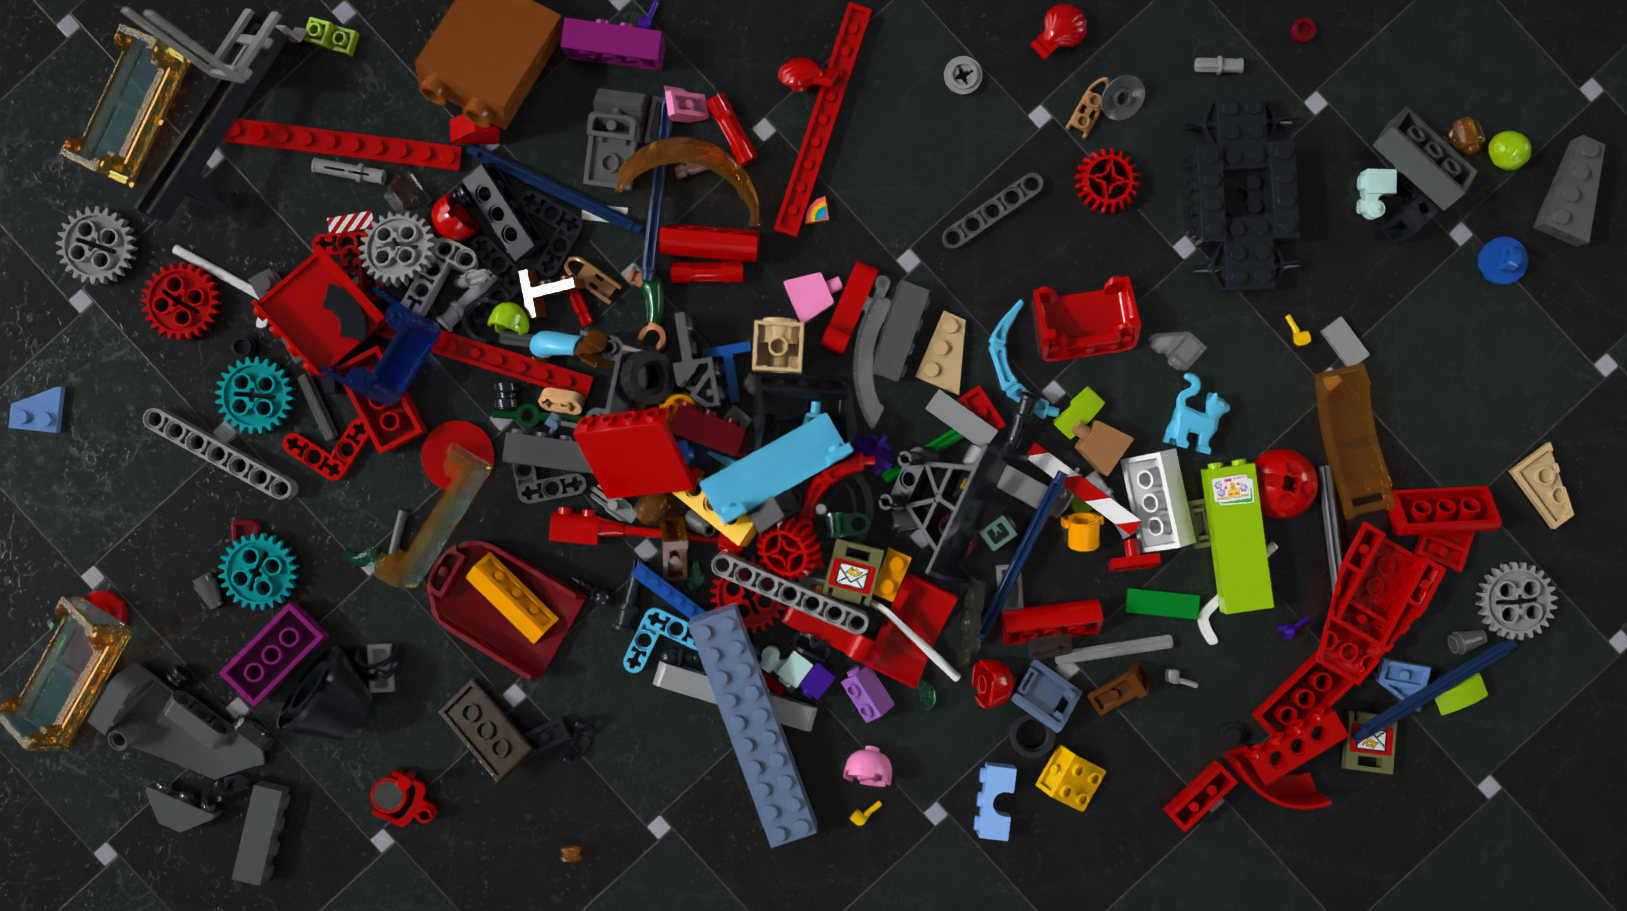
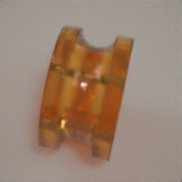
M566 845L560 848V851L563 852V855L560 856L561 861L576 862L582 860V856L579 854L582 851V846Z

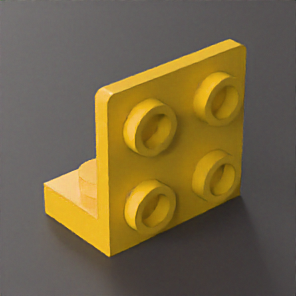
M1058 744L1035 785L1052 798L1084 812L1105 776L1106 770L1079 757L1065 746Z

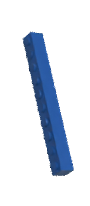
M641 561L631 572L634 578L689 619L708 612ZM753 646L757 657L760 654V650Z

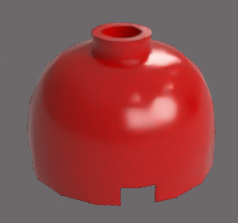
M446 193L433 206V229L440 237L456 242L464 241L479 230V223L475 215L471 218L465 210L470 207L463 208L453 198L452 193L449 195Z
M995 659L979 660L980 663H975L972 671V686H977L978 694L975 695L978 704L982 708L1003 705L1010 699L1016 686L1015 676L1007 665Z

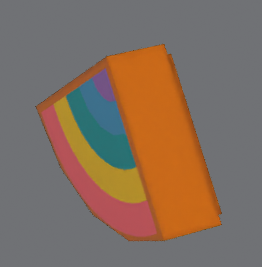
M825 196L816 199L809 206L806 213V224L829 221Z

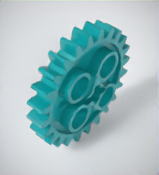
M257 356L254 361L251 357H246L245 363L242 360H236L237 368L229 365L228 368L231 373L222 372L221 374L225 381H217L222 390L215 391L216 394L221 395V399H218L215 403L223 405L218 412L227 413L223 420L228 422L233 420L231 423L232 428L240 426V432L245 433L248 430L249 434H255L257 430L259 434H265L266 428L269 431H274V423L282 426L283 423L280 418L289 419V415L285 411L287 409L294 410V407L289 405V401L296 400L295 397L290 396V392L296 389L288 387L292 378H284L288 371L283 369L278 371L279 363H274L271 366V359L266 358L262 361V357ZM246 376L248 378L249 383L248 386L245 389H243L241 386V380L243 377ZM270 378L272 380L273 385L272 388L269 391H267L265 389L264 384L265 381ZM235 392L276 395V399L235 396ZM244 400L247 407L246 410L243 413H241L239 410V403ZM266 402L270 404L271 408L267 415L262 410Z
M257 532L251 533L250 538L246 534L241 536V541L238 539L232 541L234 547H226L229 555L224 554L221 556V559L226 561V563L218 565V568L225 570V573L220 574L218 577L226 579V582L221 587L230 588L226 595L234 594V603L243 600V608L251 603V610L257 609L258 605H260L261 610H265L268 604L271 608L277 606L276 601L283 603L285 601L284 596L292 595L289 588L297 586L292 579L299 577V574L294 573L293 570L298 568L299 565L292 564V561L297 556H289L288 554L292 547L283 548L285 540L276 543V535L267 539L266 532L261 533L260 537H258ZM249 550H253L256 553V561H252L248 557ZM265 552H267L268 556L264 560ZM272 559L279 563L278 571L272 569L270 565ZM261 566L260 572L263 574L257 577L259 571L255 568ZM240 572L247 575V583H243L240 580ZM255 581L253 591H251V584ZM263 581L270 585L269 592H265L262 589L261 584Z

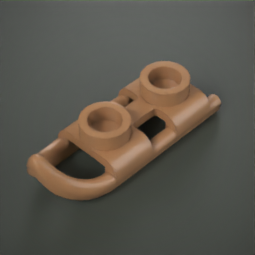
M1102 77L1088 87L1065 127L1066 130L1069 131L1071 126H1074L1084 132L1081 137L1085 140L1102 111L1101 96L1091 91L1101 82H1105L1107 87L1110 83L1108 77ZM1085 105L1087 106V108L1082 114L1080 113V110L1082 106ZM1092 110L1096 111L1093 118L1090 119L1089 115Z
M575 256L567 258L564 263L566 273L568 275L573 274L569 269L571 261L583 263L584 267L575 278L584 279L585 289L610 305L612 301L609 300V297L613 294L616 287L621 289L622 285L585 259ZM595 275H600L604 280L601 282ZM590 282L598 286V289L595 290L590 287Z

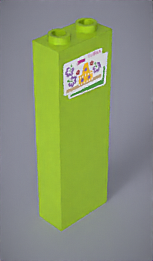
M1246 459L1232 460V465L1223 466L1222 462L1210 463L1208 468L1201 469L1220 612L1233 614L1274 608L1255 463H1247Z

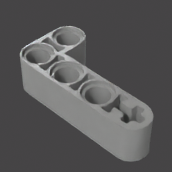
M445 237L439 238L434 243L438 250L431 252L436 259L428 260L432 267L423 268L425 276L420 273L416 275L417 281L413 280L399 305L398 314L406 325L416 327L423 322L451 269L462 274L470 269H479V261L473 250ZM443 248H452L448 255L440 254ZM465 258L473 259L469 266H463L461 263ZM432 268H440L438 275L429 276V271ZM426 288L429 290L426 296H417L420 289ZM408 311H409V312L415 311L416 314H415V315H409V317H408L407 312H408Z
M970 445L962 463L975 464L982 449L975 445ZM1008 464L997 485V488L1038 509L1048 489L1046 485Z

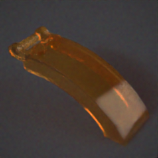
M1364 363L1315 375L1317 409L1328 463L1332 467L1333 479L1346 520L1355 519L1357 515L1382 509L1392 510L1396 506L1391 492L1392 482L1376 434L1370 398L1371 383ZM1380 493L1383 497V500L1354 507L1351 501Z

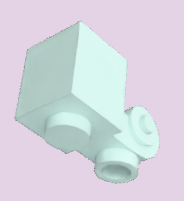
M1366 169L1360 173L1357 178V189L1360 190L1361 197L1357 201L1356 206L1358 214H1362L1368 220H1374L1384 214L1385 205L1383 202L1378 201V198L1390 197L1396 194V169Z
M767 646L762 652L760 667L768 673H771L772 670L780 676L778 680L788 688L791 685L797 688L812 668L813 662L796 649H793L786 659H780L779 649L775 646Z

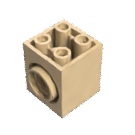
M766 317L763 318V321L755 320L753 372L802 374L804 323L797 322L796 319Z

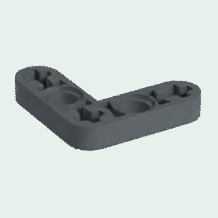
M512 463L518 497L524 503H536L579 495L588 487L586 477L580 473L539 480L536 466H531V473L528 476H522L519 473L520 464ZM574 477H577L578 481L583 482V485L579 486L578 491H576L575 487L566 488L568 493L564 494L562 479H565V484L574 482ZM554 481L559 485V492L556 495H550L547 492L546 487L549 482ZM542 483L541 491L544 498H540L541 493L533 494L531 500H529L528 496H524L523 492L527 491V486L535 490L540 489L538 484Z

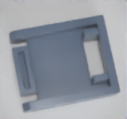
M1033 660L1030 665L1031 667L1028 668L1011 700L1058 733L1063 729L1082 691L1040 661ZM1061 697L1068 701L1063 713L1059 711L1054 712Z

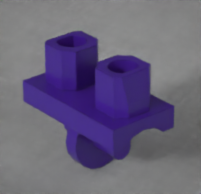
M861 433L853 444L855 446L853 448L854 451L850 455L853 456L858 452H862L863 456L875 455L876 465H871L869 469L877 476L884 472L885 469L889 470L896 459L889 453L892 447L885 442L889 437L887 434H884L880 439L875 434L867 438Z

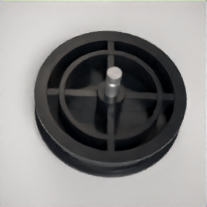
M860 472L845 476L835 484L830 485L816 506L815 517L813 518L815 523L813 533L817 534L815 541L821 542L819 550L822 551L821 556L824 562L831 560L836 537L862 543L870 531L874 518V500L869 484ZM815 475L792 487L800 491L803 499ZM796 494L794 497L799 501V497ZM847 547L845 555L853 552L855 548Z

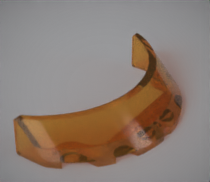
M688 137L658 140L636 151L618 170L614 193L616 194L621 193L638 175L660 165L688 163L708 168L724 177L738 190L739 197L747 203L751 212L749 227L754 228L759 225L758 198L749 176L730 154L709 142H701L695 138Z

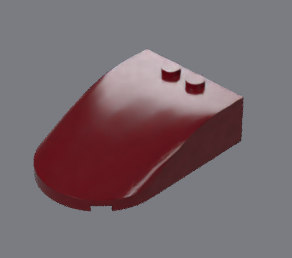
M469 541L446 550L433 565L427 583V595H429L431 611L441 626L527 680H541L588 598V595L538 566L494 544L482 541ZM489 552L559 618L535 644L525 637L466 579L473 566Z

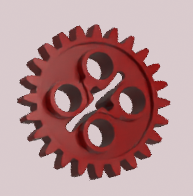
M179 262L177 267L176 264L170 263L169 270L165 267H160L161 275L153 272L154 282L146 281L150 289H142V292L147 294V298L141 299V302L147 303V306L141 310L149 313L145 320L154 321L151 328L159 329V335L164 336L167 334L168 339L174 340L176 337L177 340L184 341L186 336L187 339L194 340V334L202 337L201 329L210 331L208 323H217L212 317L213 314H221L219 310L215 309L216 306L222 304V302L217 301L215 298L221 295V292L213 290L218 284L216 282H209L212 275H203L205 270L202 268L196 269V265L189 264L187 267L185 263ZM177 280H180L181 287L178 291H175L174 284ZM164 290H167L176 297L182 298L183 302L197 308L199 313L197 314L189 307L181 306V302L164 294ZM200 292L202 299L196 304L194 297ZM167 300L169 303L168 309L163 311L162 303ZM187 312L189 320L186 324H183L182 316Z
M752 556L750 562L764 568L768 567V565L765 566L764 563H761L762 559L759 563H756L755 556ZM724 564L725 569L729 568L728 564ZM741 568L739 570L740 575H743L745 579H749V575L752 573L750 569ZM722 577L720 580L713 579L712 581L718 585L717 588L710 589V592L716 594V597L710 601L718 603L714 609L737 602V605L746 604L750 609V613L747 616H742L746 630H748V627H751L754 634L757 631V626H760L765 631L766 622L773 626L774 621L772 617L781 618L778 609H786L781 602L772 599L770 606H761L758 598L762 594L755 592L753 600L759 610V614H755L750 599L743 597L746 592L743 586L739 585L740 592L732 595L727 591V585L732 581ZM769 577L762 579V585L765 588L774 587L773 579Z

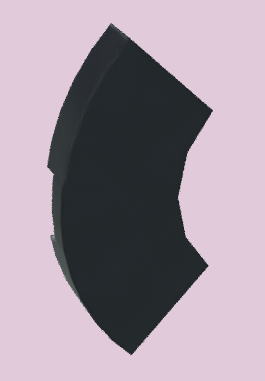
M329 283L323 308L333 312L339 319L341 337L366 343L367 323L360 305L347 291Z

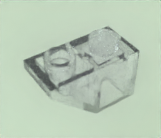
M1190 332L1156 333L1148 337V340L1151 342L1150 347L1158 354L1164 353L1169 358L1168 363L1176 370L1189 369L1207 348Z

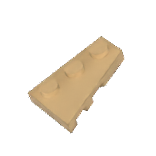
M943 311L917 370L916 378L959 396L966 320Z
M1548 442L1511 468L1509 473L1549 527L1556 529L1571 518L1574 512L1566 488L1563 487L1558 473L1560 469L1558 463H1555L1551 442Z

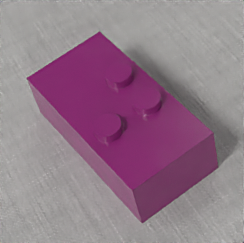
M571 18L564 19L561 48L567 58L662 71L666 45L662 31L635 28L633 24L626 22L614 25L604 19H596V22Z
M297 602L289 603L219 674L253 707L262 705L330 635Z

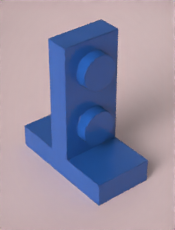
M750 341L702 349L703 358L712 357L716 359L723 357L724 361L719 362L721 375H726L728 385H723L725 399H730L731 404L741 403L733 355L751 353Z
M677 440L676 443L687 465L712 463V457L707 454L711 449L709 446L690 440Z

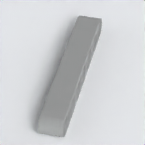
M151 408L144 413L143 423L148 429L279 500L291 499L297 494L298 485L292 478L176 414L159 408ZM158 413L162 419L159 425L155 423V416ZM178 425L183 429L180 437L176 435V427ZM201 436L204 444L201 448H198L196 441ZM220 448H222L225 452V456L222 460H220L217 456V452ZM242 459L246 463V468L243 472L238 468V463ZM262 471L267 474L265 483L259 480V474ZM283 482L288 486V492L285 495L280 491V486Z
M726 551L718 553L712 560L711 567L713 572L722 578L851 633L861 634L868 627L869 619L867 613L856 606L831 597L828 594L823 595L821 591L795 580L792 581L790 578L783 579L781 574L775 575L774 571L767 570V568ZM719 558L727 559L730 564L729 568L725 570L719 568L717 560ZM741 568L750 569L752 577L749 579L742 578L739 570ZM765 577L773 579L774 587L765 588L762 585V579ZM793 587L797 591V595L794 598H788L784 594V589ZM816 597L820 604L814 608L809 607L806 603L807 598ZM832 606H837L842 610V614L838 617H832L828 610ZM854 616H861L864 619V624L859 627L854 626L851 623V619Z
M661 660L659 661L653 681L654 685L717 704L706 672L686 666H678V664L673 666ZM770 692L781 724L804 731L812 730L818 707Z

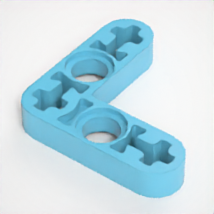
M658 607L649 609L645 613L624 657L623 664L625 669L631 673L641 671L660 634L697 650L692 637L688 636L687 641L682 639L687 633L689 621ZM658 612L660 619L666 621L667 616L671 620L667 623L665 630H663L661 627L664 624L656 622L653 625L649 614L654 615ZM673 622H680L684 628L683 633L680 635L672 634L670 625ZM642 633L649 634L652 639L651 644L647 647L641 646L638 642V638ZM635 646L640 651H646L647 654L645 656L641 653L638 658L641 665H636L633 668L630 666L631 662L628 659L636 655L637 650H633Z

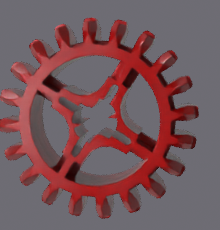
M1104 148L1099 150V156L1093 151L1090 154L1091 159L1088 157L1083 159L1085 166L1079 165L1077 168L1083 174L1075 175L1076 180L1082 181L1075 185V189H1083L1078 194V197H1087L1083 204L1086 206L1090 202L1094 203L1091 207L1093 211L1098 206H1101L1100 212L1103 214L1106 212L1107 207L1110 213H1114L1116 206L1119 210H1123L1125 208L1124 203L1131 204L1132 199L1129 196H1137L1138 193L1133 188L1140 186L1139 182L1133 181V179L1140 177V173L1132 172L1137 165L1132 164L1129 166L1128 162L1131 160V157L1128 156L1123 160V151H1120L1115 156L1114 148L1109 150L1108 155ZM1100 163H1106L1102 174L1089 175L1092 167ZM1115 166L1123 172L1124 177H1120L1115 173ZM1107 173H1108V180H1109V181H1112V183L1108 186V188H1107V185H1106V181H1103V180H1102V179H1104V178L1107 176V175H1106ZM1089 182H1091V185L1099 188L1101 197L1093 192ZM1125 187L1120 197L1109 199L1112 188Z
M794 516L779 522L778 525L771 527L758 536L759 540L756 545L760 549L757 554L763 556L761 563L768 564L767 570L772 569L775 571V575L781 574L783 579L790 577L794 581L797 578L802 579L811 574L819 564V557L822 553L819 550L821 542L815 541L817 534L810 532L811 526L806 528L804 520L797 522ZM776 535L779 536L778 543H775ZM800 554H803L802 562L799 561Z

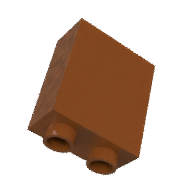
M455 0L415 61L420 86L419 91L425 98L435 104L445 105L448 100L464 108L463 114L466 118L480 127L487 128L493 123L506 130L561 41V15L532 0Z

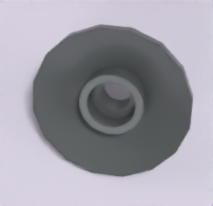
M1132 75L1119 76L1111 81L1104 89L1101 97L1103 113L1110 119L1117 121L1128 119L1140 109L1145 99L1143 82Z

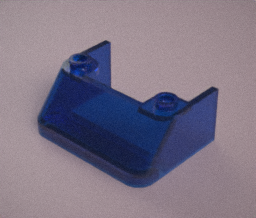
M374 286L371 291L392 304L386 313L387 323L398 331L372 373L361 367L353 368L347 374L335 366H323L321 370L352 391L382 405L392 406L400 401L441 336V329L435 321L389 291Z

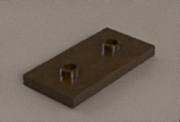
M471 679L438 711L497 783H501L535 750L476 679Z

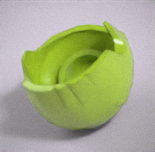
M1504 131L1495 135L1489 142V155L1494 165L1501 169L1515 171L1527 163L1531 157V143L1521 133Z
M512 302L497 305L493 309L487 323L488 326L495 324V331L498 333L509 328L522 335L527 334L529 330V319L520 306Z

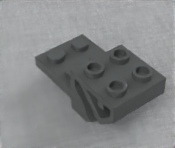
M598 88L593 101L594 111L590 112L588 116L586 134L589 135L583 184L632 191L638 144H643L648 95Z
M685 312L675 313L683 361L673 363L677 385L683 389L690 390L691 394L689 396L707 409L723 407L722 401H726L724 388L719 386L718 378L722 377L720 364L715 362L712 357L695 360V357H699L697 343L691 339V334L695 333L693 320ZM693 380L695 383H698L696 386H692Z

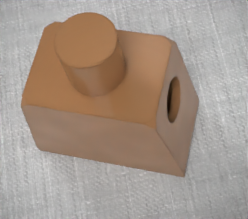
M1079 420L1071 430L1073 434L1080 438L1075 445V449L1095 470H1098L1100 474L1105 476L1110 474L1134 440L1131 436L1096 420H1093L1089 426Z

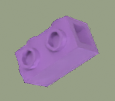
M857 665L847 672L848 677L841 682L866 723L881 717L895 705L874 670L868 666L860 668Z

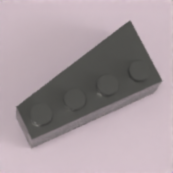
M1585 135L1570 140L1533 228L1576 247L1589 243L1605 144Z

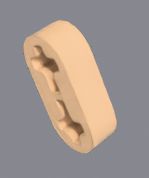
M545 388L538 400L539 405L545 410L571 415L580 414L586 401L578 392L556 388Z

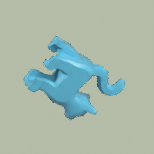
M1186 373L1184 379L1191 382L1192 385L1190 388L1179 393L1176 399V408L1172 420L1166 428L1163 442L1173 445L1177 443V446L1188 448L1187 435L1189 432L1197 434L1196 451L1210 455L1209 441L1217 431L1219 418L1229 412L1230 405L1224 399L1218 397V393L1208 392L1205 413L1188 407L1186 400L1196 396L1201 389V381L1197 375Z

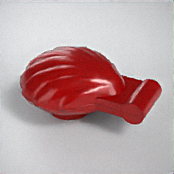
M1058 4L1049 9L1047 16H1045L1044 32L1030 46L1045 60L1058 47H1073L1080 44L1087 33V20L1083 16V12L1071 4Z
M807 58L791 59L783 64L778 71L779 80L797 92L805 91L815 84L831 87L839 76L838 69L821 68L816 62Z

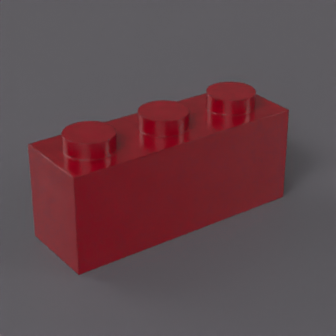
M682 400L681 405L673 403L667 420V424L673 434L737 456L746 431L745 428L740 427V421L727 417L726 421L718 419L719 413L705 409L703 413L695 410L696 405Z

